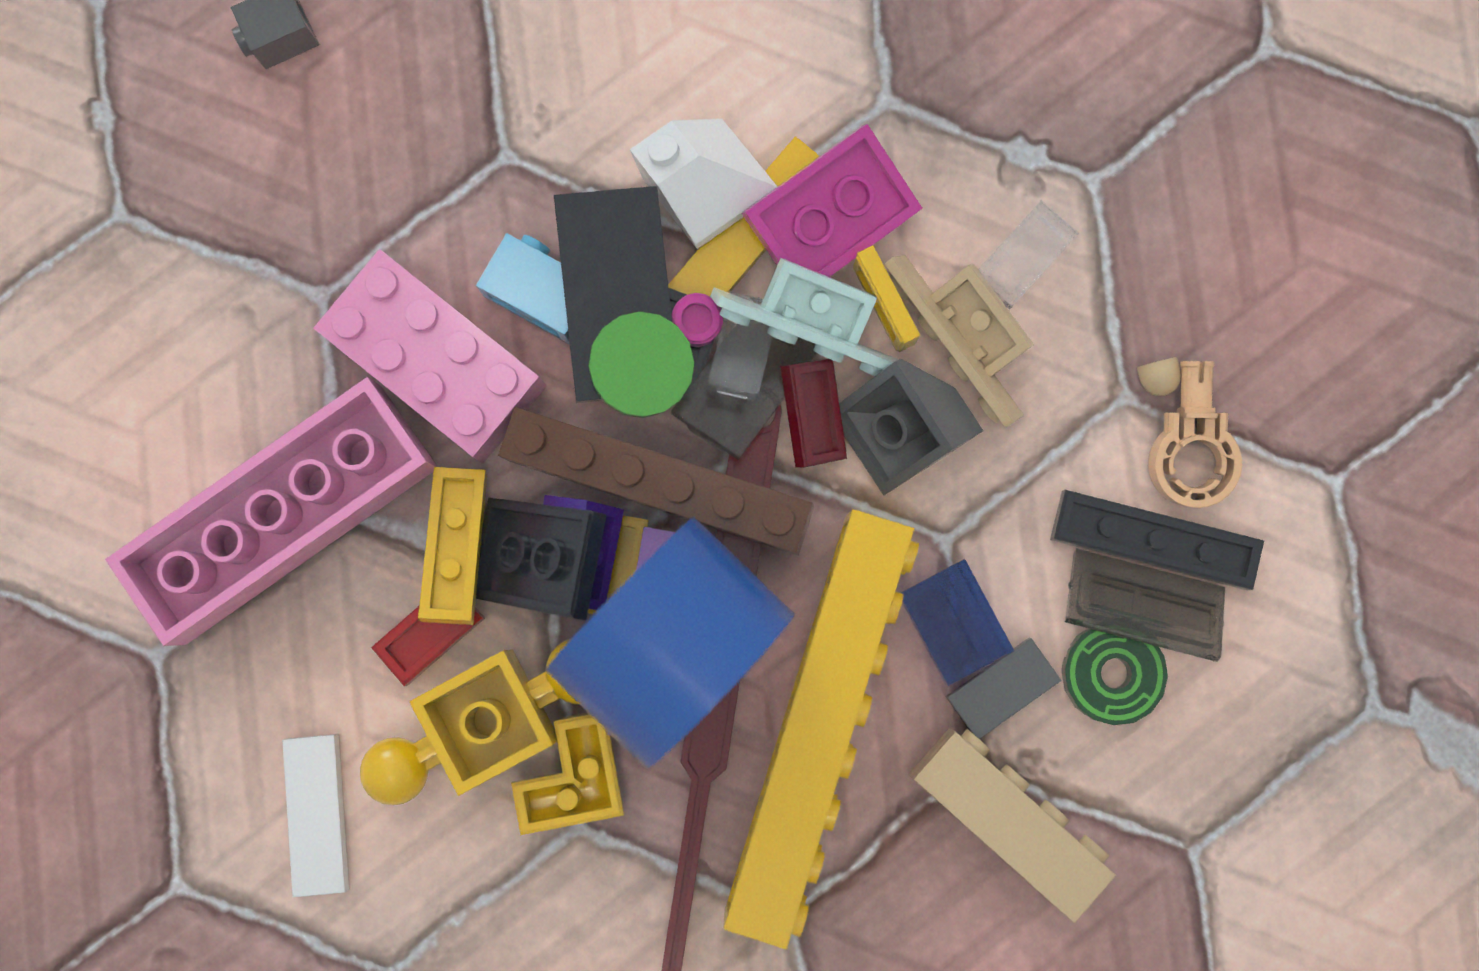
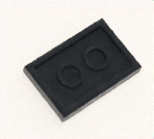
M489 497L482 528L476 599L586 621L607 514Z

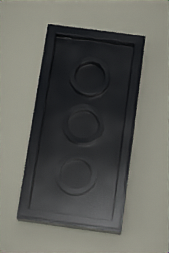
M657 186L554 195L576 403L603 401L593 387L589 372L592 345L603 327L619 316L639 311L658 314L672 322Z

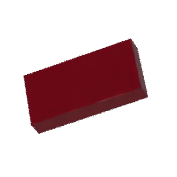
M820 359L780 366L795 468H806L847 459L833 360Z

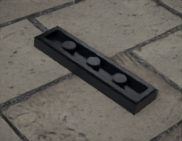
M1069 490L1061 492L1050 538L1052 541L1247 591L1254 589L1264 540Z

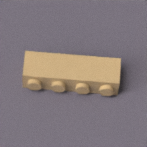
M948 728L908 775L1075 924L1116 876L1115 873L1103 864L1109 855L1086 835L1079 841L1076 840L1064 829L1070 820L1046 799L1038 806L1024 792L1030 784L1007 764L1000 771L985 758L990 749L968 729L960 736L956 731Z

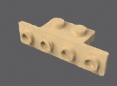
M906 255L895 256L889 259L885 266L891 273L890 278L900 297L906 301L910 298L921 313L918 321L923 330L934 341L940 339L950 352L951 356L948 357V361L954 372L965 382L970 379L982 395L978 398V401L986 415L994 422L1000 420L1006 428L1024 416L995 374L1034 344L974 264L968 265L933 293Z

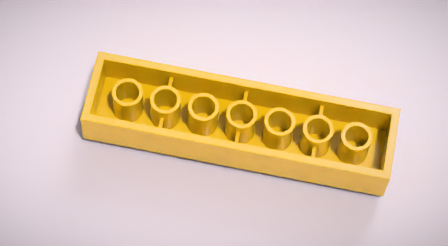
M852 509L845 517L725 906L723 930L786 950L791 935L800 937L809 910V905L806 904L807 896L803 895L807 882L816 884L825 857V852H822V845L819 844L822 831L825 829L832 832L841 804V800L837 799L838 794L834 793L839 777L849 778L856 756L857 748L853 747V744L849 742L854 726L864 727L870 711L872 696L865 693L870 673L877 676L880 675L886 658L888 645L880 643L885 624H895L898 618L904 594L896 592L900 575L910 574L917 556L919 543L911 541L914 532L913 527Z

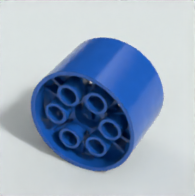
M693 517L675 532L610 597L556 655L545 671L643 767L649 769L678 744L734 687L779 637L795 614L711 532Z

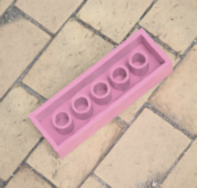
M366 377L105 560L162 645H187L434 471V467L438 466L382 386Z

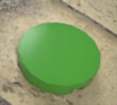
M640 311L619 316L603 327L592 345L589 361V372L593 387L604 403L622 415L639 418L664 413L677 404L691 384L694 368L690 342L679 327L661 315Z

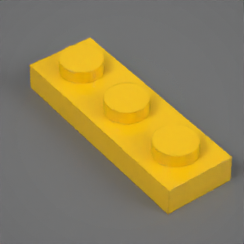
M434 467L418 618L421 622L473 625L487 486L486 470Z

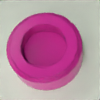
M692 293L682 297L672 311V323L679 327L690 342V346L701 347L713 342L721 331L723 317L719 315L721 311L720 306L710 296L702 293Z

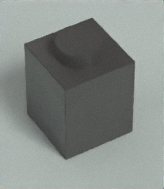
M245 0L230 7L239 25L232 28L237 44L246 57L254 55L265 69L320 45L299 0Z

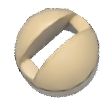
M1177 357L1137 367L1142 386L1152 395L1166 396L1175 391L1180 383L1181 370Z

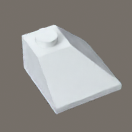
M723 119L672 120L630 149L644 182L648 187L657 186L659 201L696 249L742 219V212L777 188V185Z

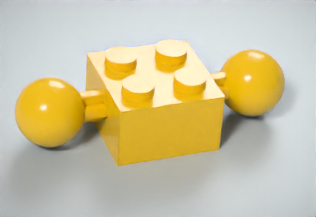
M572 638L563 641L554 648L547 660L546 668ZM513 649L503 650L410 700L409 703L427 736L414 743L399 737L386 738L375 743L366 752L361 762L360 779L366 793L379 803L385 805L404 804L414 799L422 791L428 778V770L442 764L457 795L460 796L557 743L555 729L544 707L559 699L572 704L579 703L546 671L529 680Z

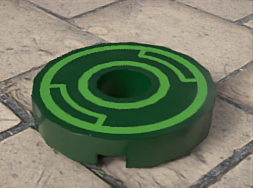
M1121 622L1095 624L1079 633L1070 644L1071 646L1067 651L1066 657H1064L1061 668L1064 690L1074 707L1092 720L1110 725L1135 723L1152 713L1163 698L1168 679L1165 656L1155 639L1139 627ZM1113 658L1122 661L1127 670L1126 680L1117 688L1107 686L1101 676L1102 666Z

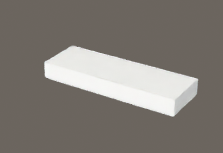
M339 734L284 739L282 742L292 896L303 897L345 893L349 890Z

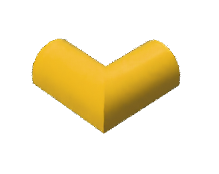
M588 712L555 720L554 727L562 772L513 781L511 783L520 835L624 816L625 814L611 735H607L608 731Z

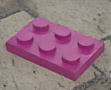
M865 124L741 214L776 265H778L780 258H783L830 277L854 260L858 252L877 243L923 208L869 125Z

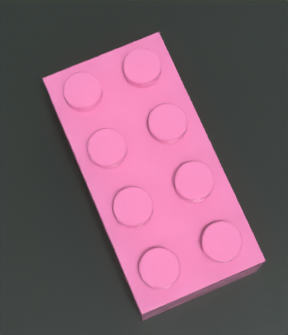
M381 249L375 253L313 328L481 463L488 459L504 439L514 407L528 410L547 387L537 374Z

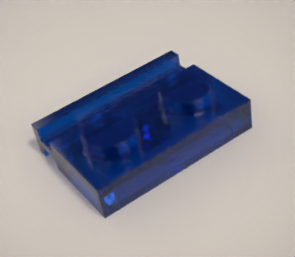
M965 559L900 592L904 594L902 604L945 685L949 686L1014 651Z

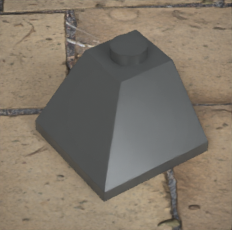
M903 359L893 362L839 403L844 436L883 496L983 432V429L956 388Z

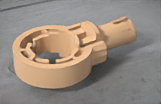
M1181 361L1180 408H1177V413H1164V431L1157 437L1151 447L1148 469L1153 485L1169 501L1193 508L1209 507L1224 500L1236 487L1242 471V456L1237 442L1228 432V413H1215L1216 408H1212L1214 362ZM1195 418H1197V433H1196V434L1194 433ZM1192 441H1200L1208 446L1215 456L1216 465L1213 469L1214 473L1224 476L1221 482L1210 478L1206 483L1198 487H1188L1180 479L1172 478L1169 482L1181 490L1178 494L1170 487L1164 473L1167 475L1175 474L1174 459L1181 447ZM1191 494H1198L1196 498L1191 499Z

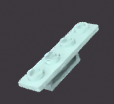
M780 258L761 305L715 287L710 295L712 300L722 307L719 314L722 317L743 326H749L751 319L769 326L767 330L769 335L795 345L798 337L816 344L813 349L814 352L836 362H842L844 355L861 361L859 369L872 376L878 375L898 360L858 344L876 303V296L786 259Z

